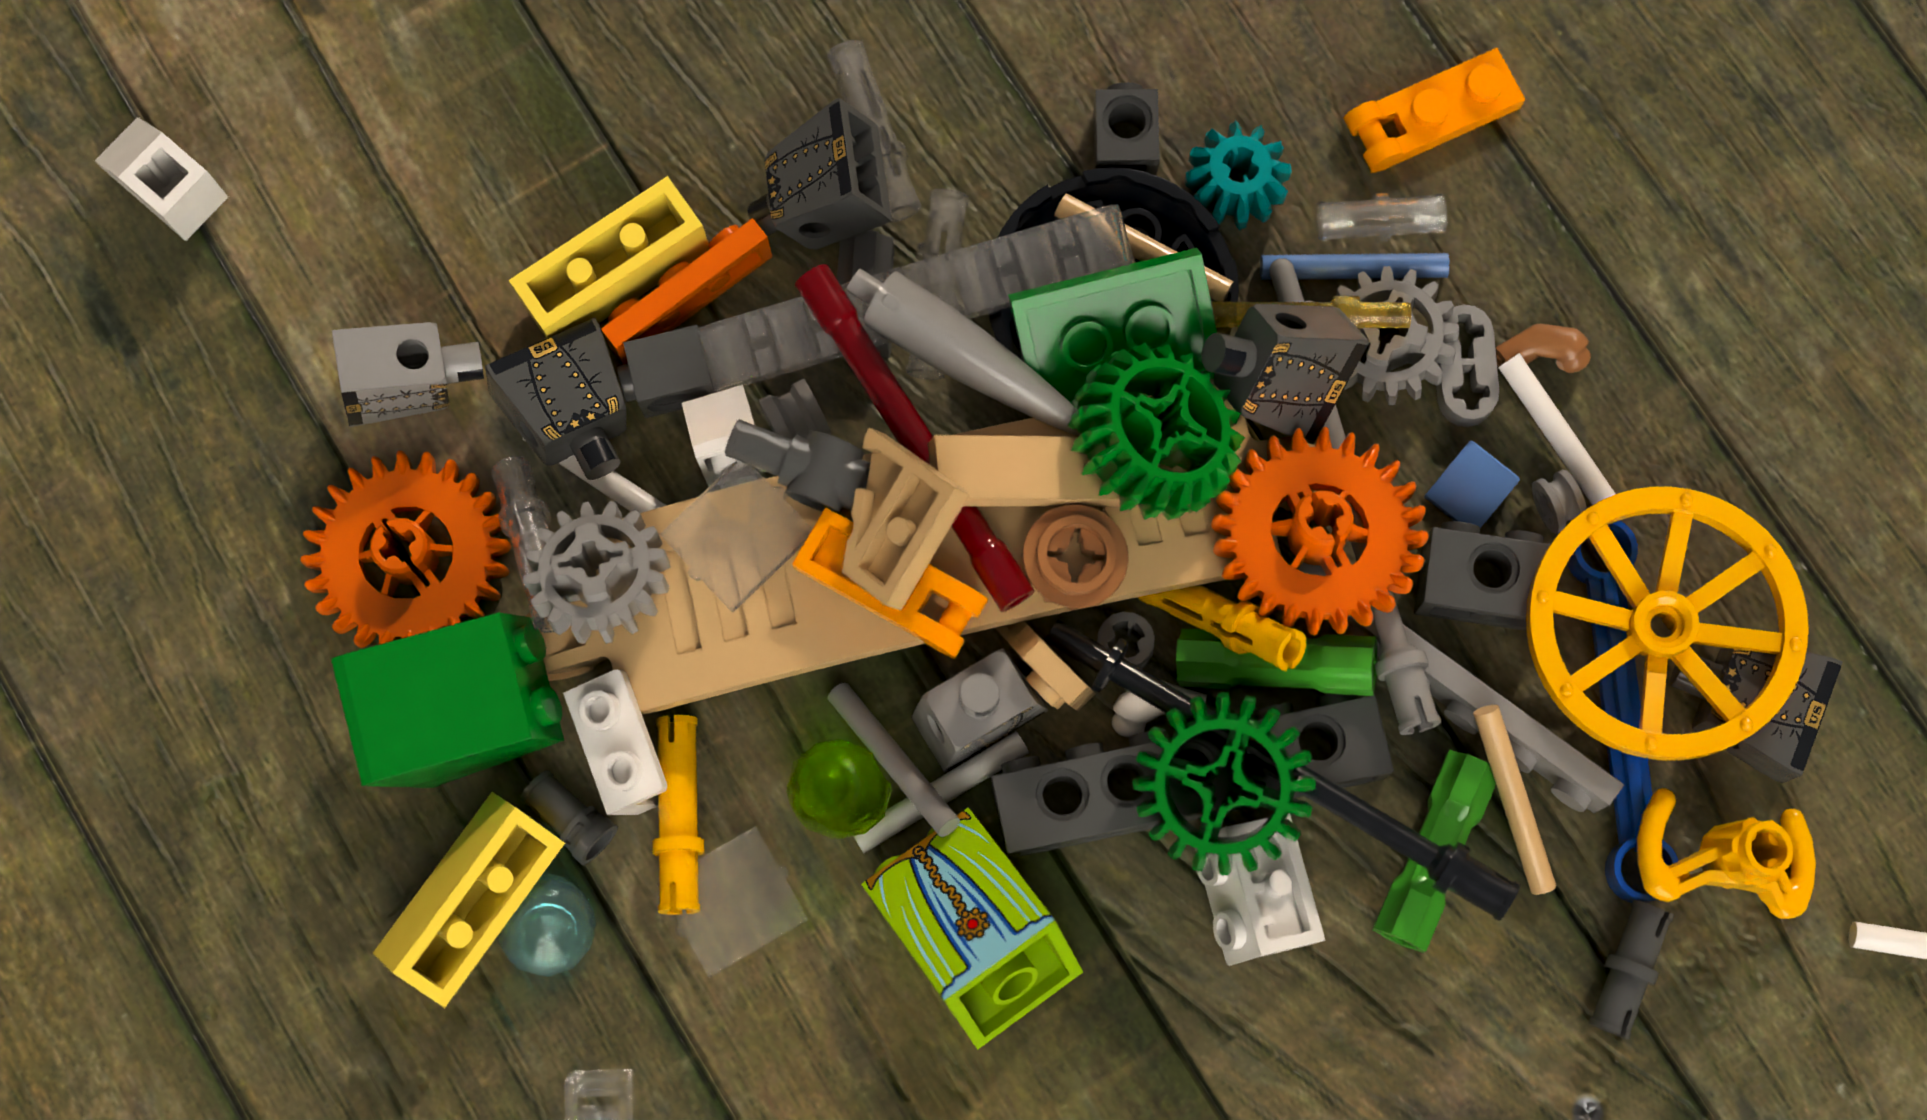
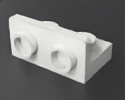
M615 669L564 692L567 706L607 815H639L657 807V795L665 792L668 785L627 673L624 670Z
M1289 813L1286 819L1292 822L1291 815ZM1268 818L1221 828L1219 836L1233 837L1249 833L1265 823ZM1276 832L1273 837L1281 847V857L1277 860H1272L1261 846L1254 848L1258 857V868L1252 872H1248L1243 866L1240 853L1232 854L1233 865L1229 875L1219 874V855L1209 853L1203 870L1201 872L1197 871L1200 880L1205 885L1213 913L1214 936L1218 945L1223 950L1227 965L1231 966L1259 957L1326 941L1298 840H1288L1279 832Z

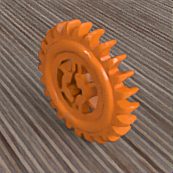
M1327 427L1321 429L1315 447L1308 446L1302 429L1297 428L1292 436L1290 451H1286L1279 443L1278 438L1272 435L1267 443L1268 461L1261 458L1254 449H1249L1245 456V465L1250 475L1242 473L1237 468L1236 472L1229 476L1231 480L1229 484L1236 493L1224 490L1216 497V503L1223 511L1230 515L1217 514L1211 521L1212 529L1219 534L1228 536V538L1216 541L1213 552L1219 557L1234 559L1224 567L1222 576L1226 580H1245L1238 591L1237 598L1241 601H1247L1259 596L1262 599L1258 611L1259 616L1268 617L1278 609L1282 611V625L1292 628L1299 617L1305 618L1308 632L1311 635H1317L1322 621L1329 620L1336 633L1344 634L1348 626L1349 615L1360 625L1370 626L1373 621L1370 605L1385 613L1392 612L1396 601L1389 591L1397 594H1407L1412 590V579L1405 576L1402 572L1411 573L1421 570L1424 565V558L1408 550H1415L1424 546L1428 541L1429 534L1427 531H1416L1409 527L1414 526L1423 519L1426 508L1423 505L1404 507V504L1413 496L1416 490V483L1412 481L1401 486L1394 487L1392 485L1399 472L1400 461L1396 460L1380 470L1374 467L1380 450L1379 444L1375 443L1362 456L1358 457L1354 455L1356 437L1354 432H1350L1340 447L1334 449L1331 445L1329 429ZM1286 501L1293 513L1292 519L1272 522V517L1278 507ZM1347 501L1361 516L1364 528L1353 524L1354 516L1351 506ZM1314 520L1319 527L1311 529L1309 527L1310 521ZM1330 525L1333 528L1331 534H1327L1324 527ZM1272 535L1288 537L1290 550L1296 556L1291 565L1276 550ZM1347 541L1365 543L1362 555L1352 565L1343 550ZM1303 562L1310 565H1321L1326 576L1307 574L1298 569Z
M401 450L396 453L397 460L394 471H389L379 457L372 456V478L367 480L356 469L348 468L347 473L353 486L351 492L344 491L334 485H328V492L337 503L335 510L319 506L312 507L313 513L326 524L325 530H305L303 532L305 539L321 549L320 552L301 556L300 561L306 567L319 570L322 573L313 579L307 580L304 586L313 593H329L323 601L316 604V611L321 615H331L341 611L338 619L333 622L332 629L338 634H344L358 626L353 641L359 648L368 646L377 636H379L378 645L462 623L466 616L471 619L484 617L486 615L478 604L480 600L498 601L501 598V594L489 583L491 579L504 578L510 573V570L505 565L495 561V557L509 552L512 544L506 539L493 538L495 534L507 525V519L502 514L486 516L494 507L496 496L492 492L487 491L481 496L474 498L480 484L479 477L475 473H469L465 479L457 483L459 466L453 459L447 460L443 469L437 474L435 459L427 451L423 452L417 469H413L409 457ZM402 511H422L415 521L397 518L395 515ZM434 517H437L447 527L453 545L436 544L426 533ZM386 524L403 541H407L410 544L408 546L412 554L410 559L425 575L431 585L426 587L420 575L409 564L399 559L400 552L397 548L399 544ZM377 528L370 542V550L364 551L371 531ZM452 556V562L446 576L440 582L434 573L439 563V557ZM375 562L386 573L381 593L370 584L363 563ZM399 583L414 585L420 593V596L415 598L392 597Z

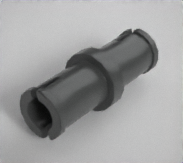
M1633 900L1631 904L1632 909L1615 955L1610 953L1607 955L1604 967L1610 970L1593 1016L1590 1017L1588 1024L1628 1040H1630L1632 1034L1630 1032L1647 985L1654 986L1656 984L1659 972L1653 969L1670 922H1673L1675 916L1661 908L1637 900Z

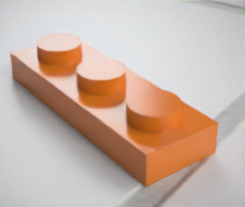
M753 218L741 227L731 225L723 229L710 241L707 252L690 264L687 261H682L674 265L661 276L658 281L659 287L641 300L631 298L613 310L608 317L609 323L602 327L601 331L609 347L622 364L628 363L623 345L624 342L674 330L773 257L768 236Z

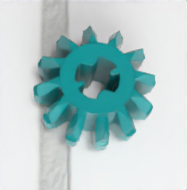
M1237 121L1229 125L1227 138L1211 128L1205 135V147L1195 146L1190 152L1188 161L1194 168L1186 172L1185 186L1189 189L1197 190L1194 198L1205 208L1214 207L1212 216L1219 225L1224 221L1226 214L1234 216V224L1239 231L1247 227L1249 213L1264 223L1271 217V204L1280 205L1286 199L1288 190L1282 183L1289 180L1292 172L1289 163L1278 161L1284 149L1281 141L1266 145L1262 144L1265 133L1262 125L1253 129L1250 137L1242 135V128ZM1234 169L1241 170L1247 174L1243 176L1241 183L1232 181L1229 178L1233 176Z

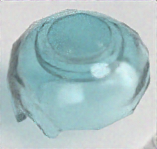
M544 872L501 930L497 940L504 955L519 970L550 977L573 969L591 949L595 937V913L577 882L566 876Z

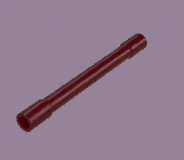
M821 264L808 270L795 282V287L823 331L837 345L897 442L930 465L928 442L933 436L859 321L857 310L827 264ZM963 506L951 527L969 554L972 567L1000 611H1008L1028 599L1035 590L1006 544L995 535L978 506Z

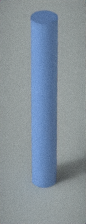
M1448 253L1261 255L1260 258L1261 280H1271L1270 265L1279 258L1291 261L1298 280L1358 279V273L1363 271L1370 279H1381L1384 266L1391 267L1394 278H1404L1410 269L1416 271V278H1448L1449 275Z

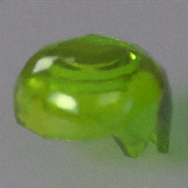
M833 739L811 745L793 762L787 785L790 807L800 823L806 829L829 839H841L866 834L884 818L892 793L891 782L881 773L874 754L860 745H854L842 739Z

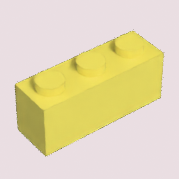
M667 176L511 278L509 282L546 338H549L594 317L598 324L601 323L620 304L631 298H638L658 285L661 276L671 267L682 261H687L690 264L709 250V243L702 223Z
M491 792L382 939L373 954L393 974L445 1008L564 846L565 842L494 792Z

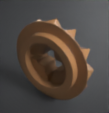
M1079 504L1059 506L1039 517L1026 536L1021 554L1026 577L1042 595L1044 601L1067 607L1070 611L1099 606L1112 596L1125 578L1129 561L1127 543L1117 524L1105 513L1093 507ZM1074 532L1078 533L1077 543L1080 544L1081 554L1092 556L1093 560H1102L1094 561L1093 564H1084L1075 583L1071 582L1072 574H1068L1069 568L1067 563L1057 561L1055 557H1048L1055 556L1056 553H1065L1074 537Z

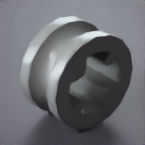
M1563 469L1556 472L1552 482H1547V480L1541 478L1532 483V494L1536 508L1546 527L1554 534L1560 533L1566 527V522L1572 521L1587 509L1579 485L1567 470Z
M1120 612L1111 615L1101 625L1098 631L1097 642L1109 649L1115 643L1114 632L1116 630L1126 628L1128 629V636L1134 630L1141 636L1136 646L1137 655L1125 659L1143 669L1148 665L1153 656L1155 636L1151 625L1144 617L1133 612Z

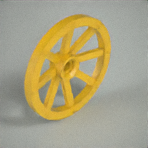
M1646 487L1633 489L1603 499L1580 513L1556 536L1541 558L1530 585L1526 609V631L1530 654L1538 676L1555 704L1577 727L1592 738L1626 754L1647 759L1688 760L1701 758L1730 748L1756 733L1779 712L1790 697L1801 674L1808 647V612L1804 592L1791 561L1778 542L1762 525L1738 507L1707 493L1686 488ZM1639 515H1670L1654 593L1651 594L1608 525ZM1692 519L1721 531L1734 540L1748 555L1691 595L1685 597L1678 594V588ZM1587 538L1594 545L1632 606V610L1556 591L1568 560ZM1759 571L1763 573L1775 601L1779 633L1699 623L1698 613ZM1553 613L1626 631L1627 638L1570 675L1557 646ZM1655 616L1661 617L1662 622L1666 624L1668 629H1671L1669 637L1657 636L1652 631L1651 620ZM1698 644L1776 654V658L1764 687L1745 709L1694 652L1690 645ZM1638 654L1645 657L1639 729L1610 716L1583 693V691ZM1668 659L1675 663L1726 723L1696 733L1662 734Z

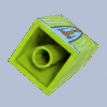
M967 807L957 815L960 823L952 833L940 837L932 828L926 838L902 855L893 856L885 860L876 869L874 875L861 885L978 1050L1082 974L1083 970L1055 919L970 808Z

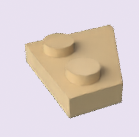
M869 427L863 442V449L872 452L866 489L856 488L851 514L854 525L852 534L847 540L842 573L884 605L902 610L970 493L886 434Z
M1025 621L995 627L1033 669L1025 680L1052 707L1054 706L1058 710L1066 702L1070 707L1079 711L1096 694Z

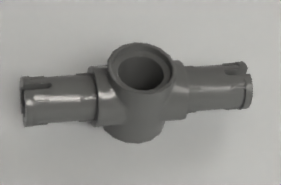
M738 419L726 445V456L779 476L778 483L787 486L785 491L787 496L822 512L825 507L839 515L843 508L852 512L856 488L866 489L870 462L862 460L865 453L855 445L823 432L810 431L807 438L796 434L792 440Z

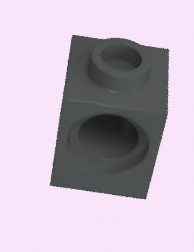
M1123 82L1110 85L1107 89L1095 91L1093 109L1094 169L1125 168L1157 176L1160 160L1158 89H1143L1139 84ZM1119 122H1129L1136 125L1141 133L1136 137L1127 139L1115 135L1110 128Z
M698 325L623 343L628 363L617 366L622 391L626 402L637 400L645 419L682 410L683 402L716 393L705 345Z

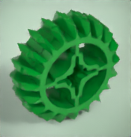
M1146 343L1134 346L1128 352L1124 349L1119 352L1116 351L1102 365L1098 364L1086 375V380L1083 382L1084 385L1075 394L1072 403L1078 410L1071 415V420L1067 426L1081 435L1074 440L1071 451L1087 455L1089 461L1084 465L1081 475H1093L1096 473L1103 481L1098 496L1109 495L1113 491L1116 492L1120 499V511L1131 510L1138 504L1144 520L1155 518L1162 513L1168 521L1172 518H1179L1186 512L1189 514L1193 511L1198 512L1211 502V498L1217 497L1227 488V484L1231 481L1229 476L1236 472L1237 466L1241 463L1240 458L1235 452L1240 449L1245 437L1232 429L1237 424L1241 412L1226 408L1224 401L1227 399L1230 389L1216 390L1210 382L1213 372L1207 370L1198 372L1194 369L1193 353L1181 355L1175 360L1169 344L1157 347L1152 352ZM1127 392L1144 393L1155 397V399L1147 397L1143 394H1139L1137 397H1135ZM1162 464L1171 469L1177 465L1188 472H1171L1159 468L1158 465Z
M1221 692L1217 695V713L1208 714L1206 704L1201 696L1190 700V709L1194 716V720L1190 722L1186 720L1182 712L1177 708L1168 711L1166 717L1176 733L1171 736L1158 727H1153L1148 732L1150 740L1162 748L1160 754L1152 751L1141 750L1137 755L1136 761L1142 766L1155 769L1154 776L1143 775L1133 780V788L1135 790L1154 791L1155 799L1147 800L1137 807L1138 815L1140 817H1148L1160 812L1163 818L1161 822L1157 823L1149 831L1151 839L1154 841L1159 840L1171 830L1178 838L1171 845L1168 856L1176 860L1182 855L1187 844L1198 849L1192 861V869L1199 872L1205 867L1209 853L1218 854V870L1220 875H1229L1231 873L1233 865L1232 854L1238 853L1241 854L1243 866L1248 872L1257 870L1258 857L1254 848L1261 846L1272 860H1277L1281 857V847L1273 835L1279 832L1286 839L1297 841L1301 835V830L1294 823L1286 819L1288 814L1310 817L1312 812V805L1306 801L1294 798V792H1308L1316 787V779L1314 777L1295 776L1294 768L1305 766L1311 762L1312 756L1310 751L1303 750L1289 755L1285 748L1299 737L1300 732L1298 729L1292 726L1277 737L1270 729L1278 721L1281 714L1280 711L1276 708H1271L1261 723L1252 719L1251 716L1256 707V698L1251 696L1245 697L1241 704L1240 714L1230 713L1231 700L1227 692ZM1230 729L1223 752L1216 760L1200 762L1193 759L1187 761L1175 757L1182 744L1191 737L1208 730ZM1250 736L1260 742L1272 756L1279 772L1280 791L1267 787L1266 783L1253 778L1246 770L1244 758ZM1234 751L1236 756L1232 769L1235 770L1233 781L1243 786V791L1238 797L1231 791L1228 800L1222 801L1217 815H1214L1213 809L1217 800L1214 796L1216 786L1207 782L1205 776L1210 770L1217 776L1220 772V766H1226L1231 752ZM1170 777L1181 780L1183 785L1193 788L1202 797L1204 809L1199 829L1191 825L1176 807L1171 794ZM1244 805L1258 808V806L1274 810L1265 823L1249 833L1233 837L1219 836L1226 813L1234 807Z

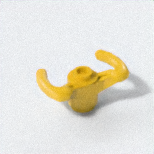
M1666 788L1657 789L1653 793L1642 814L1637 835V864L1643 887L1649 895L1660 901L1671 902L1702 885H1710L1757 893L1761 901L1768 907L1770 913L1779 919L1796 918L1807 910L1814 889L1816 859L1813 838L1801 811L1786 809L1780 816L1781 826L1773 820L1758 821L1754 817L1714 826L1703 836L1699 851L1668 866L1662 857V840L1666 823L1676 804V797L1672 791ZM1791 864L1790 878H1788L1785 870ZM1702 867L1703 871L1689 874L1690 871Z

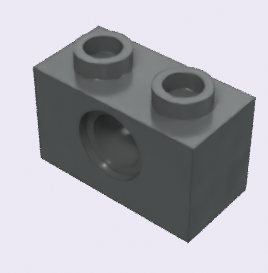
M1459 521L1443 522L1441 528L1433 527L1428 533L1427 543L1421 548L1424 565L1418 573L1414 614L1526 631V609L1530 585L1541 558L1550 546V544L1543 543L1544 537L1529 531H1508L1505 533V537L1480 534L1479 526ZM1488 561L1494 564L1502 576L1501 587L1489 588L1482 585L1474 575V562Z

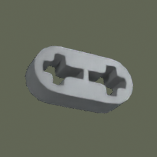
M1463 304L1455 306L1453 315L1444 322L1454 324L1465 323L1467 333L1477 334L1478 337L1474 338L1468 348V359H1462L1459 339L1446 343L1456 350L1453 365L1437 363L1443 372L1442 382L1436 386L1438 405L1444 417L1457 426L1471 427L1479 425L1487 419L1495 408L1499 399V380L1494 329L1491 319L1481 309ZM1463 373H1469L1472 392L1482 393L1484 397L1479 399L1473 410L1466 409V403L1463 399H1454L1453 394H1456L1463 385Z

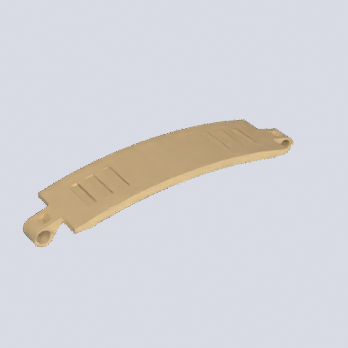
M1226 399L1224 401L1226 408L1236 411ZM1240 415L1237 424L1232 427V429L1245 437L1240 449L1235 452L1241 460L1237 468L1242 473L1250 475L1245 465L1247 451L1254 449L1261 458L1268 461V440L1257 441L1250 436L1245 417ZM1035 418L953 434L1078 437ZM1292 437L1278 438L1281 446L1286 451H1290ZM1317 439L1314 444L1307 443L1308 446L1315 447ZM872 453L865 454L862 460L871 463ZM1162 464L1158 465L1159 468L1171 472H1188L1177 465L1172 469ZM779 476L640 513L646 525L645 528L652 526L656 528L663 543L659 548L665 550L670 561V568L660 572L664 575L669 585L668 593L651 594L650 597L653 599L658 612L655 616L646 615L642 612L634 616L638 627L636 633L631 634L621 624L614 627L613 642L605 643L599 630H592L590 637L583 644L578 643L571 626L561 635H558L553 631L547 620L549 616L540 618L536 610L526 615L533 618L534 625L539 629L544 638L546 656L543 660L549 681L568 679L588 673L598 663L609 659L613 670H624L627 673L642 715L926 643L794 569L792 563L822 511L808 507L785 494L787 486L778 483ZM1228 483L1225 490L1230 493H1236ZM1216 497L1211 498V502L1198 512L1193 511L1190 514L1186 512L1181 517L1172 518L1169 521L1162 513L1155 518L1144 520L1138 504L1131 510L1120 511V507H1093L1105 513L1117 524L1124 535L1129 553L1128 568L1123 582L1117 591L1100 605L1226 580L1222 576L1223 569L1234 559L1222 558L1213 552L1215 542L1220 539H1226L1228 536L1214 531L1211 527V521L1217 514H1230L1223 511L1217 505ZM1286 501L1279 506L1285 508L1286 511H1291ZM978 506L995 535L1006 544L1026 576L1021 556L1026 536L1039 517L1056 507ZM843 508L840 516L853 522L852 512ZM952 527L948 530L929 562V565L973 588L988 599L979 618L971 616L961 635L1070 611L1067 607L1045 602L1042 595L1034 588L1035 592L1028 599L1008 611L1001 612L972 567L969 554ZM1075 532L1065 553H1056L1055 556H1048L1055 557L1057 561H1063L1068 564V574H1072L1071 582L1075 583L1084 564L1102 561L1093 560L1092 556L1081 554L1080 544L1077 543L1078 533ZM1272 535L1275 548L1281 555L1277 536ZM607 538L608 540L612 541L613 543L623 542V541L618 540V539ZM596 569L595 572L597 576L599 575V569ZM932 593L921 614L938 622L948 602ZM581 600L569 602L576 606L588 608L587 604Z

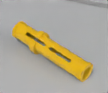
M1201 585L1138 597L1143 603L1157 607L1188 624L1215 635L1221 639L1225 648L1237 654L1250 652L1283 671H1287L1288 668H1295L1305 654L1306 637L1304 633L1295 628L1292 629L1269 617L1259 616L1258 611L1260 607L1249 601L1236 603Z
M668 715L656 719V727L658 728V760L668 787L665 792L658 794L659 838L652 840V854L659 857L658 913L666 915H682V910H686L687 914L699 913L701 911L699 904L698 855L705 853L704 839L698 837L696 743L698 719L690 715H674V722H670Z

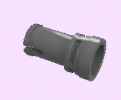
M546 770L529 783L521 794L520 802L524 806H528L560 835L559 839L565 842L564 847L572 853V856L581 865H586L607 847L615 836L618 826L608 817L600 814L594 806L586 807L553 777L554 774Z

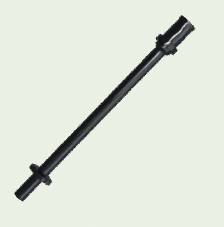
M1058 619L1055 622L1045 642L1097 672L1098 675L1093 682L1092 689L1100 692L1112 681L1164 713L1177 708L1188 722L1194 720L1190 709V700L1192 698L1124 658L1128 651V641L1120 638L1111 651ZM1207 708L1208 714H1215V713H1216V712L1210 710L1209 708ZM1213 729L1199 734L1224 748L1230 729ZM1250 736L1244 760L1280 781L1279 772L1272 756L1260 742ZM1306 766L1294 768L1295 776H1310L1316 779L1314 790L1308 792L1297 791L1298 793L1426 868L1428 877L1433 880L1431 886L1433 889L1442 894L1450 890L1492 915L1493 919L1498 922L1507 913L1519 892L1521 884L1511 881L1469 856V847L1460 842H1457L1455 846L1451 844L1439 846Z

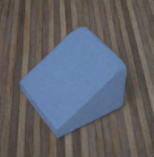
M1470 440L1425 494L1424 498L1453 521L1467 522L1481 528L1518 484L1520 478L1481 446Z

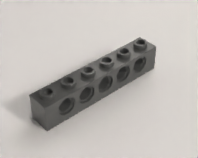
M1326 694L1317 698L1319 705L1317 708L1294 712L1292 703H1281L1254 711L1256 721L1260 723L1271 708H1276L1280 711L1281 714L1278 721L1270 729L1277 737L1292 726H1295L1300 733L1308 729H1315L1324 733L1331 744L1330 757L1322 761L1311 760L1305 766L1342 788L1384 780L1394 772L1375 695L1357 699L1356 695ZM1143 732L1130 736L1128 738L1130 747L1105 752L1103 743H1091L1066 750V760L1041 766L1040 757L1031 756L1001 764L1003 774L991 776V785L1007 858L1012 859L1152 829L1163 820L1160 812L1148 817H1140L1137 807L1147 800L1155 799L1154 791H1143L1142 795L1133 801H1121L1110 793L1107 786V778L1112 772L1119 769L1131 770L1138 776H1154L1155 769L1142 766L1136 761V758L1141 750L1160 754L1162 748L1150 740L1148 732ZM1197 734L1182 744L1175 757L1192 756L1200 762H1210L1219 758L1224 748L1203 735ZM1299 737L1285 747L1289 755L1301 751ZM1231 753L1226 766H1220V772L1217 776L1212 770L1206 774V781L1216 786L1214 796L1217 800L1213 809L1214 815H1217L1222 801L1228 800L1231 791L1237 797L1243 791V786L1233 781L1235 771L1232 769L1235 754ZM1265 772L1250 774L1258 781L1266 783L1267 787L1281 790L1280 781ZM1170 777L1171 794L1179 812L1187 821L1201 819L1204 809L1202 797L1193 788L1184 787L1177 783L1174 778ZM1057 782H1065L1072 785L1080 796L1079 807L1067 815H1058L1051 812L1043 800V793L1050 785ZM1297 791L1294 792V798L1305 797ZM1241 805L1232 808L1227 813L1253 807Z

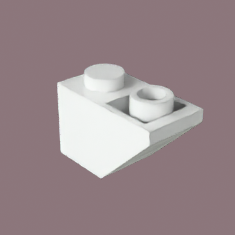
M138 117L95 160L103 170L185 241L228 198L227 194L201 165L164 133Z
M743 385L682 403L695 458L709 489L721 485V489L725 490L758 481L757 474L766 471L725 455L726 445L736 421L740 419L755 425Z

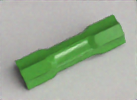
M1181 629L1180 637L1177 639L1175 660L1177 682L1180 687L1230 689L1238 685L1312 688L1324 694L1374 696L1377 685L1375 664L1378 663V642L1376 636L1326 634L1316 639L1306 638V650L1301 661L1295 668H1288L1287 671H1283L1250 652L1237 654L1225 648L1221 639L1201 629Z
M1452 750L1447 752L1428 796V813L1419 834L1439 846L1446 844L1455 846L1457 842L1465 845L1471 829L1481 821L1496 786L1488 762L1469 754ZM1408 858L1402 873L1393 880L1372 928V931L1382 935L1385 939L1421 953L1426 952L1446 904L1445 893L1442 894L1431 887L1433 880L1428 877L1426 868Z

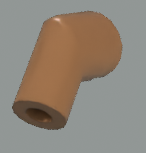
M1542 323L1534 324L1495 347L1497 366L1499 367L1520 353L1527 364L1539 357L1556 359V364L1560 370L1567 373H1575L1584 369L1590 362L1591 354L1586 348L1589 340L1577 328Z

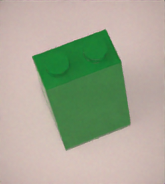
M499 612L332 658L331 662L362 786L435 788L564 741L560 725L562 719L561 702L554 689L550 687L543 660L546 656V645L541 632L534 625L533 618Z

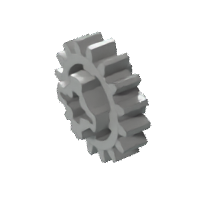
M1384 266L1381 273V281L1372 282L1370 277L1363 271L1358 273V290L1356 292L1342 285L1337 289V301L1342 307L1340 309L1370 341L1364 352L1367 357L1365 364L1359 361L1344 390L1358 382L1363 385V401L1369 402L1376 390L1385 391L1388 405H1395L1398 390L1406 389L1409 395L1414 400L1421 398V381L1423 379L1436 386L1442 382L1443 372L1437 363L1453 365L1456 350L1446 343L1458 340L1459 325L1444 322L1453 315L1454 305L1451 300L1435 303L1439 284L1433 281L1420 289L1416 286L1415 270L1410 269L1404 276L1403 281L1394 280L1391 267ZM1386 300V301H1384V302H1382V303H1380V304H1377V305H1375V306H1373V307H1371V308H1370V307H1367L1368 305H1370V304H1372V303ZM1413 308H1416L1426 318L1431 333H1428V327L1417 324L1412 313ZM1399 318V335H1395L1391 339L1390 344L1386 343L1383 353L1380 354L1379 336H1384L1388 329L1393 327L1395 319ZM1407 363L1413 365L1401 371L1390 372Z
M588 501L582 503L581 517L572 520L563 511L557 513L558 523L561 528L555 533L543 528L537 531V535L544 548L542 551L531 550L526 552L525 558L531 569L535 572L524 576L523 581L529 593L535 595L530 602L540 618L549 616L547 620L555 633L561 635L571 626L578 643L585 644L590 637L591 631L599 630L605 643H611L614 637V627L622 624L627 631L634 634L638 631L637 623L634 619L636 614L639 612L650 616L657 614L658 610L650 596L651 594L668 593L669 585L664 575L660 572L670 568V561L665 550L659 548L663 543L654 526L645 528L646 525L640 512L634 509L622 519V514L616 502L609 501L603 514L595 515ZM607 538H614L623 542L613 543ZM599 569V575L596 576L595 570ZM562 596H566L568 602L564 600ZM581 600L587 604L588 608L576 606L569 602Z

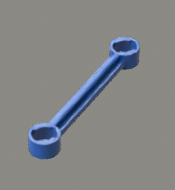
M1620 520L1608 525L1630 562L1634 565L1638 554V544L1634 533ZM1580 545L1568 560L1567 566L1579 581L1586 584L1588 599L1628 609L1627 598L1610 572H1599L1591 568L1582 557ZM1591 623L1595 659L1627 638L1626 631ZM1634 657L1598 681L1602 710L1617 720L1639 729L1641 702ZM1607 746L1610 774L1622 782L1624 786L1613 800L1619 844L1611 850L1605 863L1606 880L1611 890L1624 901L1632 903L1633 900L1648 903L1658 899L1649 894H1642L1640 891L1633 890L1625 882L1621 873V863L1624 855L1633 847L1635 852H1637V835L1641 817L1652 797L1648 759L1626 754ZM1662 840V857L1665 864L1670 866L1679 860L1673 848Z

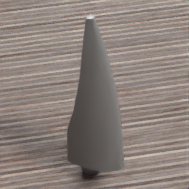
M861 268L855 273L846 290L869 305L864 317L865 326L917 359L998 402L1075 436L1081 435L1067 426L1071 420V415L1077 409L1030 366L962 313L899 271L893 272L884 283Z

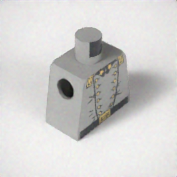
M426 322L332 330L340 389L349 427L443 410L449 407L447 384L484 379L479 343L472 342L441 347L436 323Z
M1004 648L995 651L925 693L911 717L944 773L1048 711L1039 693L1025 680L1028 675L1017 657Z

